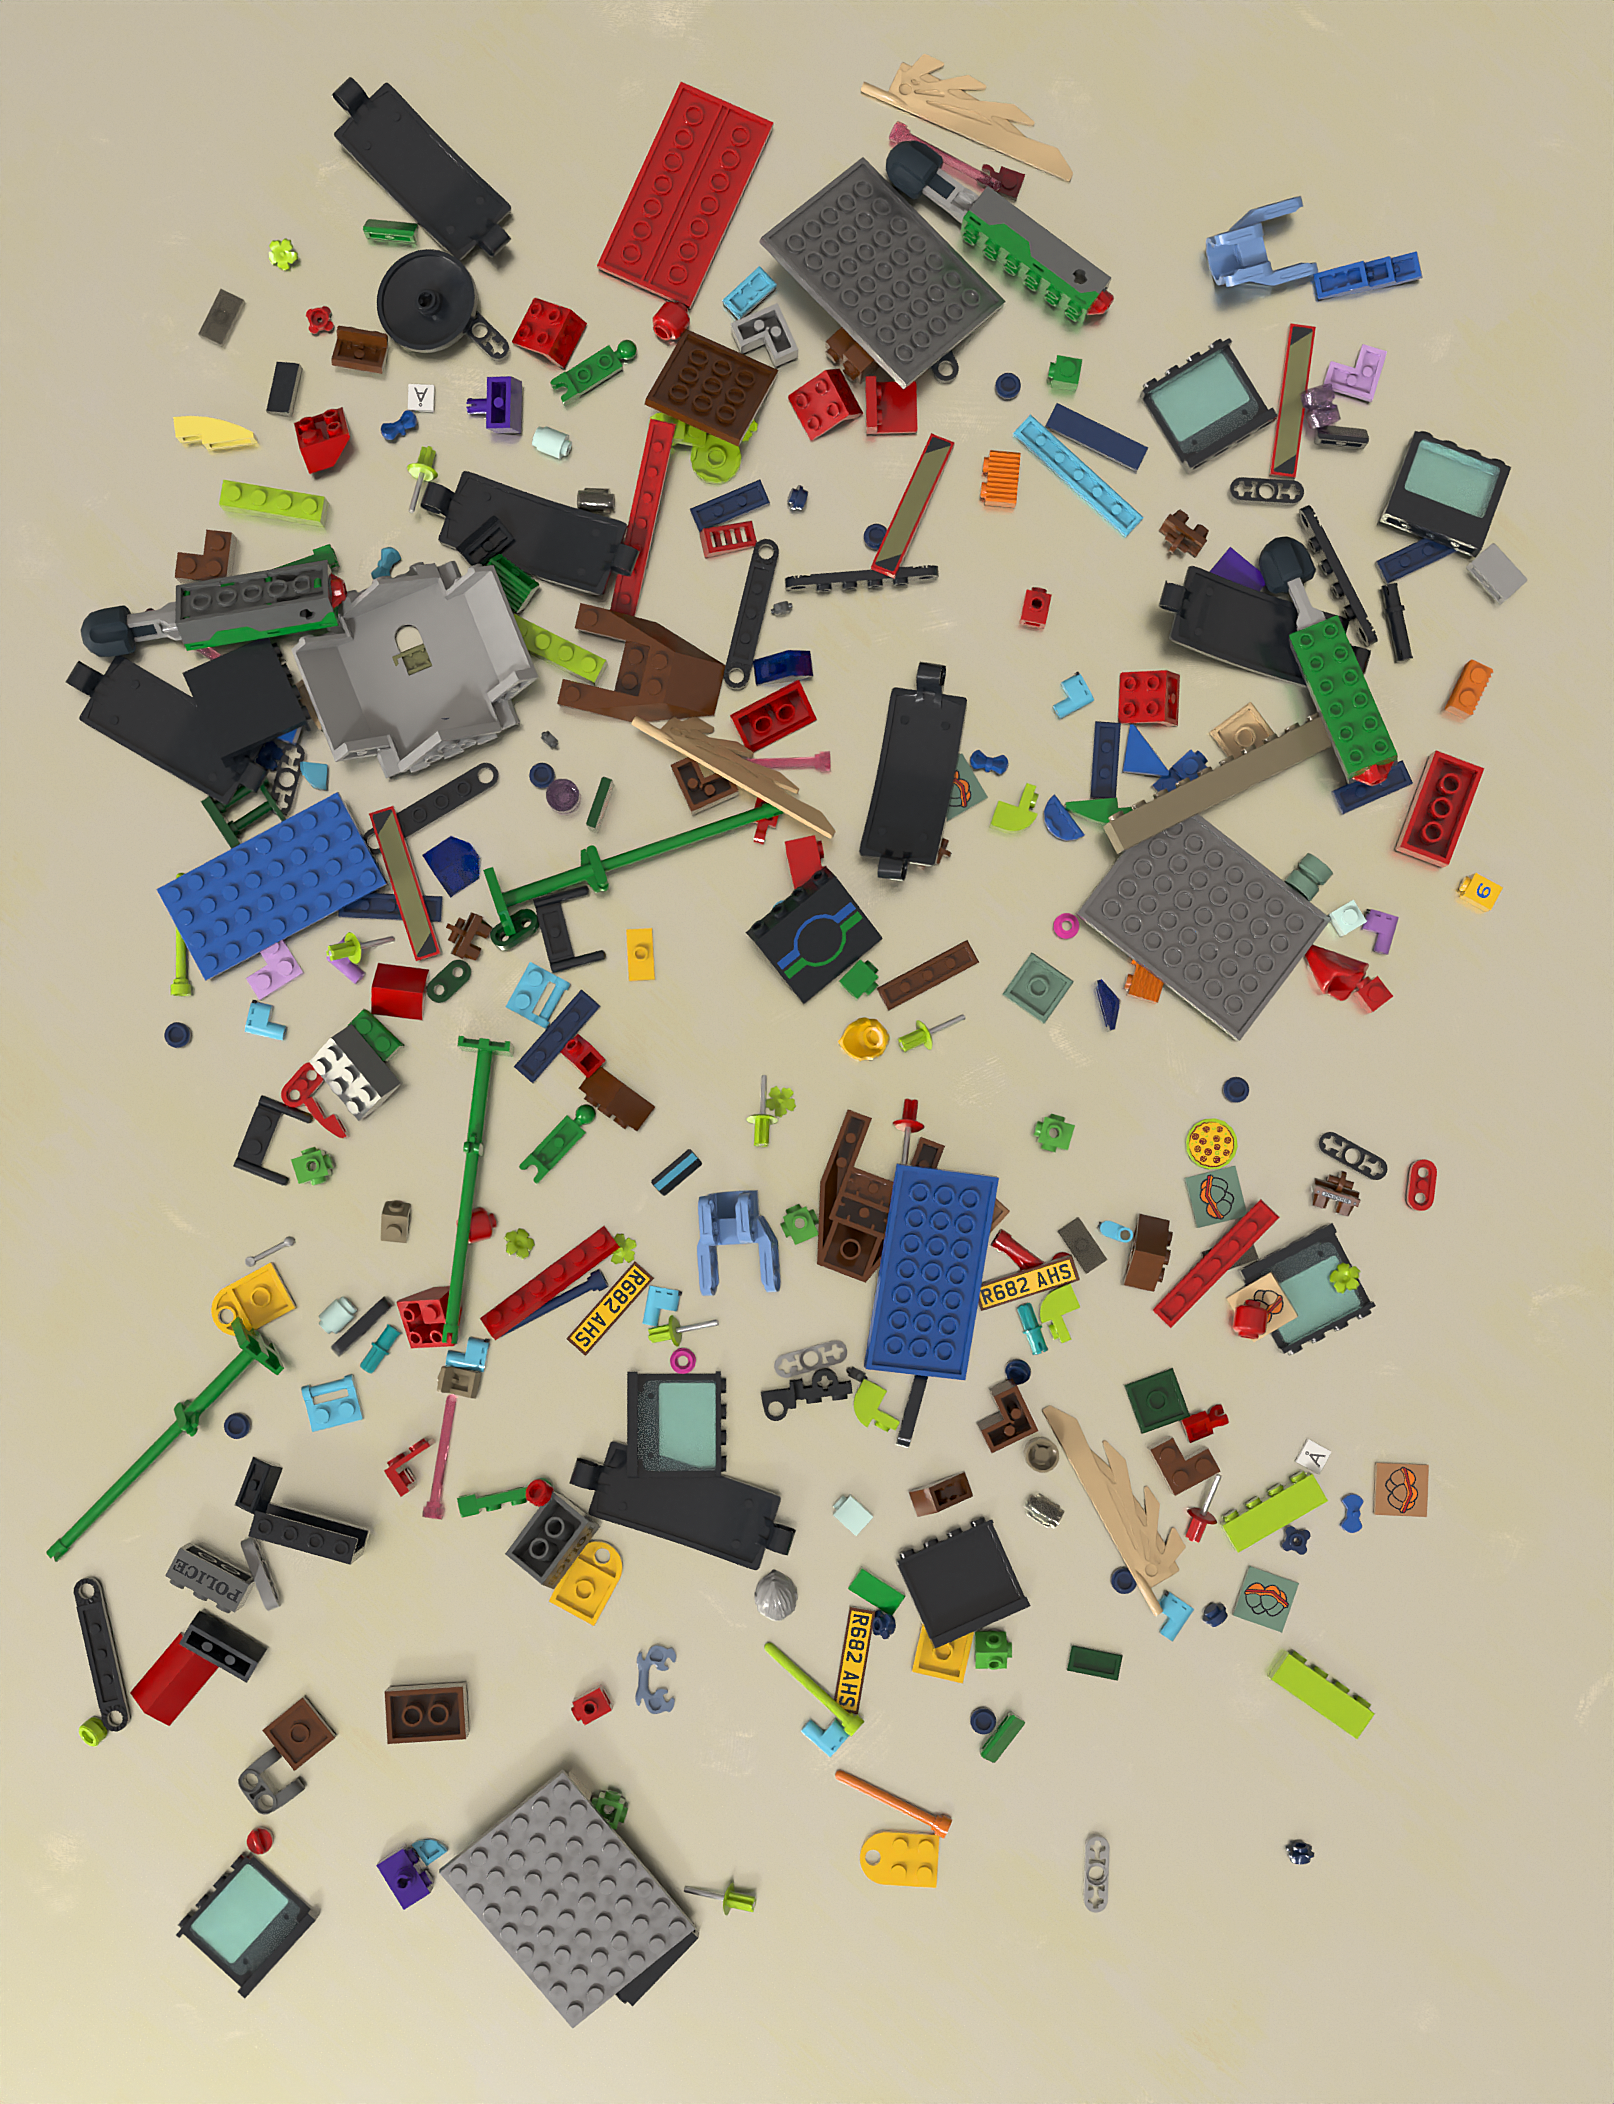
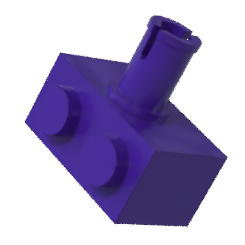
M512 376L487 377V398H468L466 404H471V406H466L468 414H486V429L495 433H521L522 381Z
M406 1844L379 1860L376 1865L403 1910L429 1895L434 1883L428 1871H422L418 1862L420 1859L413 1848L409 1849Z

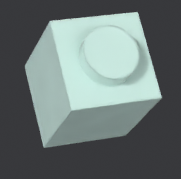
M1354 900L1327 915L1331 918L1330 922L1340 937L1367 922Z
M851 1494L847 1498L842 1495L833 1505L836 1509L833 1512V1516L855 1536L873 1518V1514Z

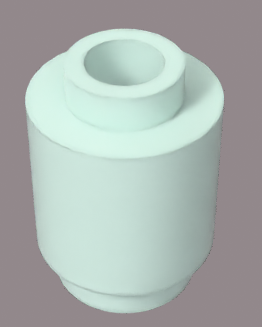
M539 426L533 436L532 446L537 447L538 451L561 459L563 455L567 456L569 454L572 441H569L568 434L547 426L544 428Z
M346 1297L336 1298L319 1315L321 1319L319 1325L328 1334L331 1332L337 1334L354 1318L353 1314L357 1309Z

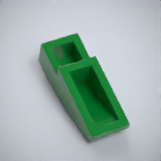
M1117 798L1071 801L1064 804L1065 809L1069 813L1102 826L1110 822L1108 817L1119 811H1123L1124 814L1132 811L1131 807L1118 808Z

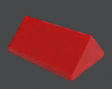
M799 679L730 715V720L743 745L752 752L817 720Z
M180 1632L130 1692L145 1714L168 1726L174 1722L219 1668L180 1645L179 1643L184 1635L182 1632Z

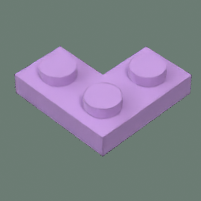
M1362 344L1355 368L1331 361L1322 388L1372 402L1387 351Z
M282 940L260 952L268 965L248 976L246 980L258 999L263 1000L303 975L304 972L285 941Z

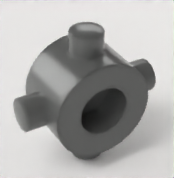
M788 601L776 603L773 605L774 608L771 609V613L776 614V616L791 612L790 608H793V605L788 603Z
M549 731L542 732L540 738L550 748L557 747L558 740Z
M853 1366L852 1368L848 1367L846 1370L849 1373V1377L859 1382H862L863 1378H868L865 1376V1372Z

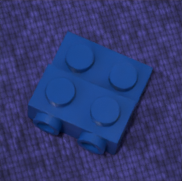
M1190 749L1169 769L1172 773L1171 777H1160L1152 785V788L1156 792L1167 788L1168 792L1176 789L1175 784L1187 777H1189L1190 781L1198 778L1197 773L1207 768L1205 764L1208 760L1200 751L1197 750L1194 753Z

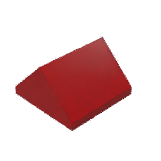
M378 963L371 986V1014L423 1021L429 969Z

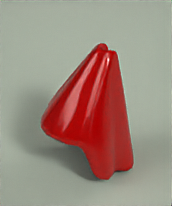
M1313 944L1305 954L1323 994L1328 993L1340 1001L1348 999L1353 990L1357 988L1356 984L1365 978L1366 971L1369 968V964Z

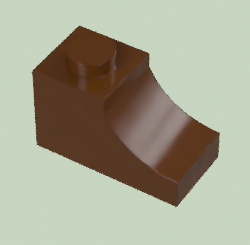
M965 1472L909 1492L917 1517L938 1513L973 1497Z

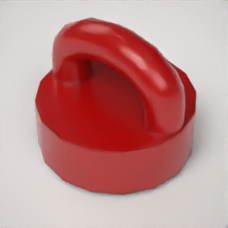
M536 1479L528 1485L526 1499L534 1506H544L550 1500L554 1488L546 1481Z
M256 1827L249 1833L246 1841L249 1850L259 1855L269 1851L273 1845L274 1838L269 1829Z

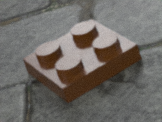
M305 1696L262 1730L294 1771L337 1737Z

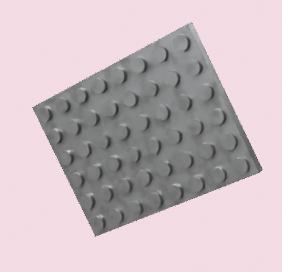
M864 157L773 227L759 241L783 268L903 389L997 312L1006 302Z
M1199 814L1123 851L1076 913L1078 917L1162 981L1236 1041L1241 1040L1331 920L1329 916Z
M563 1769L439 1869L441 1876L572 2029L695 1930V1925Z

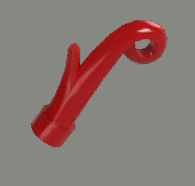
M1003 1229L999 1230L991 1243V1247L1010 1257L1021 1270L1045 1263L1014 1240L1012 1235ZM1059 1252V1253H1057V1254L1053 1257L1052 1260H1055V1259H1058V1258H1061V1257H1064V1256H1067V1255H1070V1254H1069V1253H1066V1252Z

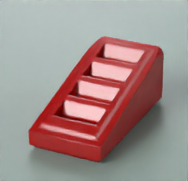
M752 521L704 528L699 534L705 558L752 548L757 543ZM741 529L745 531L747 542L742 540ZM733 531L736 539L735 544H733L732 537L730 533ZM720 534H724L726 545H722ZM711 536H713L716 547H713Z

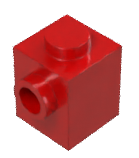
M1032 587L1031 590L1027 589L1019 624L1044 629L1052 594H1047L1046 589Z
M1369 976L1365 977L1356 984L1358 989L1352 993L1368 1014L1377 1010L1393 997L1378 976L1372 979Z
M579 1034L569 1040L560 1051L587 1078L606 1061Z
M601 1684L574 1698L572 1702L574 1706L571 1707L578 1722L582 1720L584 1726L613 1709V1705Z

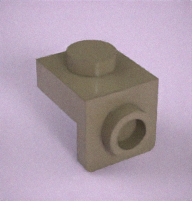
M398 1200L385 1202L381 1214V1241L407 1242L408 1221L411 1210L410 1203H403Z
M442 1366L437 1378V1391L476 1399L481 1373L457 1367Z

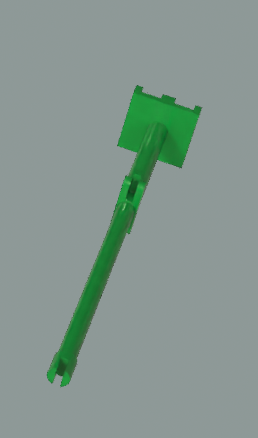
M765 803L760 807L604 860H600L597 848L594 845H590L587 849L581 850V866L506 892H502L493 867L483 871L507 937L516 933L508 910L510 906L586 881L595 893L600 892V890L607 891L609 883L606 872L764 818L768 819L783 814V811L769 803Z
M464 1036L458 1037L457 1046L462 1051L477 1053L467 1141L464 1142L463 1147L466 1160L446 1321L443 1327V1343H448L449 1333H453L452 1344H457L458 1323L479 1156L483 1155L482 1139L493 1055L513 1057L514 1046L511 1041L503 1043L485 1038L476 1040L467 1039Z
M237 1317L231 1325L242 1351L192 1402L187 1399L184 1405L181 1402L176 1404L174 1413L177 1420L46 1551L49 1558L51 1559L54 1556L55 1562H58L82 1534L183 1431H186L188 1435L193 1437L198 1431L197 1426L199 1425L201 1414L255 1359L278 1376L284 1369L276 1345L272 1342L266 1345L261 1333L254 1328L248 1331L245 1329L242 1319Z

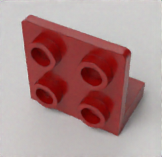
M534 298L512 343L543 354L556 366L565 368L587 323L571 309Z
M840 369L825 370L788 395V399L810 440H815L843 420L856 419L863 414Z
M866 376V434L916 433L918 431L916 382L913 381L903 389L897 382H876V376Z
M1168 670L1122 672L1120 674L1118 722L1121 724L1161 723L1167 726H1178L1180 675Z
M423 1438L409 1447L410 1454L405 1456L402 1452L387 1462L389 1468L384 1470L400 1497L415 1488L413 1485L415 1478L408 1468L403 1469L401 1465L435 1443L433 1439L427 1442Z

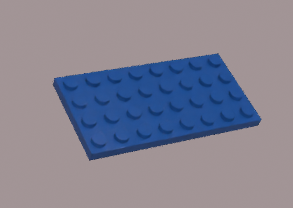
M336 792L156 890L203 978L207 981L388 883L340 793Z
M897 1163L864 1361L865 1369L966 1380L999 1177Z

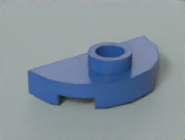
M1054 794L1048 800L1044 810V822L1048 830L1056 838L1065 841L1084 837L1083 831Z

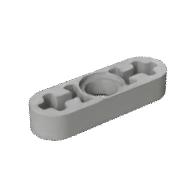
M832 1340L782 1354L776 1359L774 1369L780 1377L789 1378L835 1365L845 1360L847 1357V1347L839 1340ZM835 1344L838 1348L843 1349L839 1359H835L831 1355L826 1357L827 1363H822V1354L818 1350L819 1348L824 1347V1353L831 1351L832 1345ZM809 1351L815 1352L819 1358L818 1363L814 1366H807L803 1361L805 1353ZM799 1354V1362L803 1367L802 1370L798 1371L797 1365L790 1367L789 1373H785L783 1369L779 1370L778 1366L782 1364V1359L793 1362L796 1361L794 1355Z
M249 1537L242 1540L241 1548L264 1607L267 1611L280 1607L279 1595L256 1538Z
M1100 1834L1091 1835L1085 1843L1083 1901L1086 1908L1094 1913L1103 1911L1108 1903L1110 1847L1107 1839ZM1095 1841H1100V1844L1104 1846V1849L1099 1850L1100 1860L1105 1859L1104 1862L1098 1860L1089 1862V1858L1095 1859L1094 1849L1090 1848L1091 1845H1095ZM1099 1866L1104 1870V1875L1100 1880H1092L1089 1877V1871L1092 1867ZM1089 1884L1092 1886L1104 1885L1103 1889L1098 1887V1896L1103 1899L1098 1901L1097 1906H1093L1092 1901H1088L1089 1898L1094 1896L1093 1887L1088 1888Z

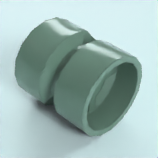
M1307 853L1299 863L1300 870H1293L1284 882L1310 902L1319 892L1318 885H1324L1333 875V872L1320 859Z

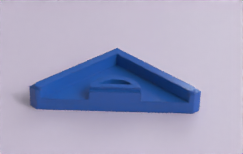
M1130 724L1123 771L1126 773L1171 777L1172 773L1167 769L1137 727Z

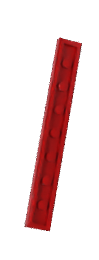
M650 418L624 545L633 547L640 552L631 577L617 574L610 607L612 611L636 616L676 424Z

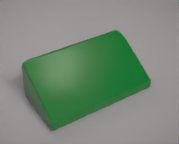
M368 219L363 226L365 236L370 239L415 243L417 242L418 224Z
M863 1567L860 1568L848 1587L853 1593L892 1616L906 1597L903 1592Z
M1009 1711L979 1750L981 1757L995 1763L1025 1725V1721L1014 1712Z

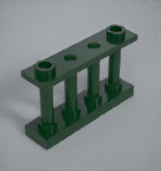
M267 777L260 787L267 801L235 822L227 820L224 815L227 812L226 809L253 792L252 790L241 786L228 805L214 800L210 796L201 801L231 849L242 844L238 837L241 833L240 830L274 809L281 822L288 819L268 789L267 785L270 782Z

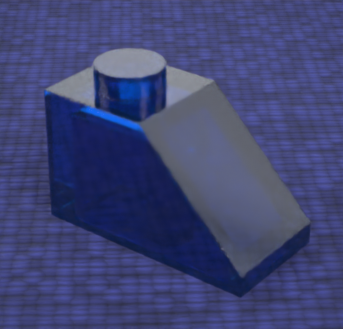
M786 650L753 661L755 682L759 686L792 682L813 676L810 651Z

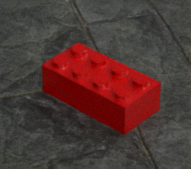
M1437 750L1431 753L1395 850L1442 868L1448 866L1484 768Z

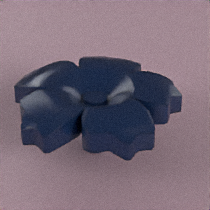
M268 741L265 747H262L255 761L268 770H274L278 767L276 760H280L281 756L284 755L283 749L279 748L274 741Z

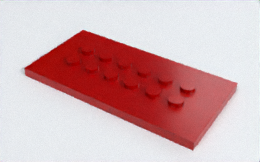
M680 82L600 257L597 268L672 302H680L686 308L691 309L773 129L774 122Z

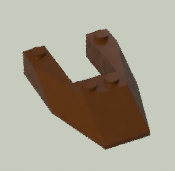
M580 603L575 624L576 630L625 641V647L614 691L563 679L557 701L558 705L632 722L636 716L649 722L670 720L673 717L682 719L715 715L725 664L657 622Z
M848 1109L820 1181L817 1265L866 1283L881 1263L894 1182L854 1167L872 1118ZM920 1137L909 1165L937 1168L945 1146Z

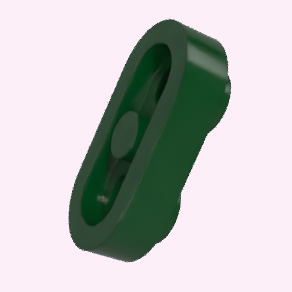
M521 909L511 915L516 933L510 935L506 941H502L506 934L501 922L497 924L490 934L493 944L500 950H509L533 935L539 928L538 917L531 909ZM526 922H531L528 927H524Z
M463 960L450 962L428 983V997L436 1003L449 1001L470 981L472 977L470 965ZM462 968V976L455 977L454 970ZM438 985L444 987V992L441 995L435 993V988Z

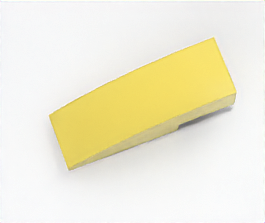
M199 416L173 417L175 435L180 443L202 440L207 450L258 443L257 437L252 431L224 420Z

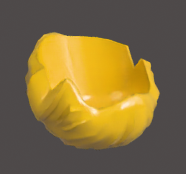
M863 1017L850 1023L838 1042L851 1057L859 1061L873 1060V1058L883 1054L886 1046L889 1044L890 1036L887 1033V1029L877 1019Z

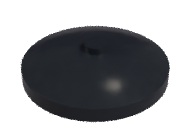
M434 249L414 251L397 260L384 275L377 294L378 317L386 333L402 347L420 353L437 352L456 343L468 331L477 310V288L471 273L454 256Z

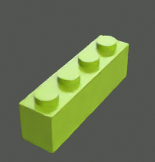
M223 480L219 506L224 511L325 528L329 505L324 496Z
M514 614L529 654L597 687L608 665L605 659Z
M1304 1471L1293 1475L1290 1478L1292 1482L1282 1486V1484H1278L1269 1489V1495L1261 1500L1259 1497L1253 1498L1245 1504L1247 1508L1240 1512L1233 1510L1223 1516L1224 1521L1220 1525L1236 1552H1241L1328 1501L1312 1473L1307 1472L1305 1474Z
M1285 1650L1268 1677L1351 1736L1358 1739L1375 1714L1369 1709L1372 1704L1359 1695L1354 1699L1347 1694L1350 1689L1339 1681L1333 1684L1326 1679L1329 1674L1317 1666L1311 1669L1305 1664L1307 1659L1296 1651L1290 1654Z

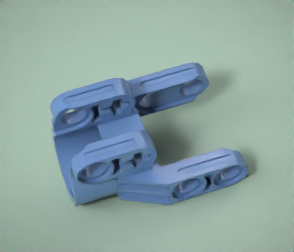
M1301 196L1251 209L1229 231L1206 239L1207 260L1217 285L1226 284V287L1249 281L1275 286L1319 272L1316 262H1301L1273 271L1264 245V232L1262 223L1259 222L1296 212L1300 207H1303Z
M758 1190L710 1193L708 1196H700L698 1200L700 1240L697 1245L701 1294L703 1296H714L716 1294L719 1284L716 1245L749 1243L759 1244L761 1282L766 1292H779L781 1278L778 1240L765 1217L760 1216Z

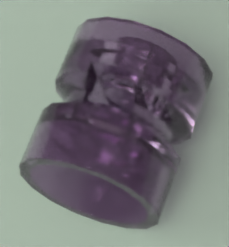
M1332 384L1316 386L1299 394L1303 408L1308 409L1305 417L1309 429L1320 428L1341 420L1338 405L1332 402L1335 399Z
M557 779L548 786L546 799L555 813L568 816L579 809L581 794L578 787L572 781Z

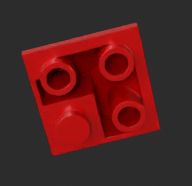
M343 407L329 409L313 417H304L294 423L299 449L309 474L333 467L350 439Z
M450 1286L432 1287L399 1299L396 1302L411 1349L456 1345L451 1343L453 1333H449L448 1343L442 1342ZM460 1307V1315H459V1323H458V1326H459V1324H460V1317H461V1311H462V1308H461V1307Z

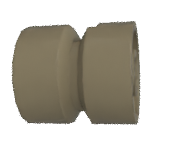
M1035 1437L1030 1439L1025 1445L1024 1459L1034 1471L1046 1473L1053 1470L1058 1464L1059 1451L1050 1439Z

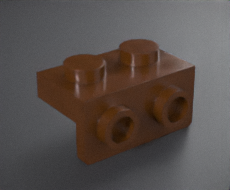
M339 325L336 330L337 341L331 358L332 365L382 374L389 351L388 335L378 331H368Z

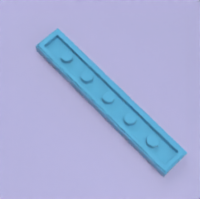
M1031 414L1013 433L1014 437L1125 538L1143 520L1144 517Z

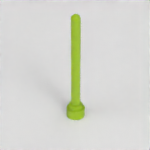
M178 873L176 875V878L184 875V873ZM176 927V979H173V984L170 985V995L191 996V984L186 979V944Z
M768 1642L765 1644V1651L843 1722L841 1725L845 1727L844 1731L852 1737L865 1721L858 1714L855 1716L853 1713L849 1714L773 1643Z

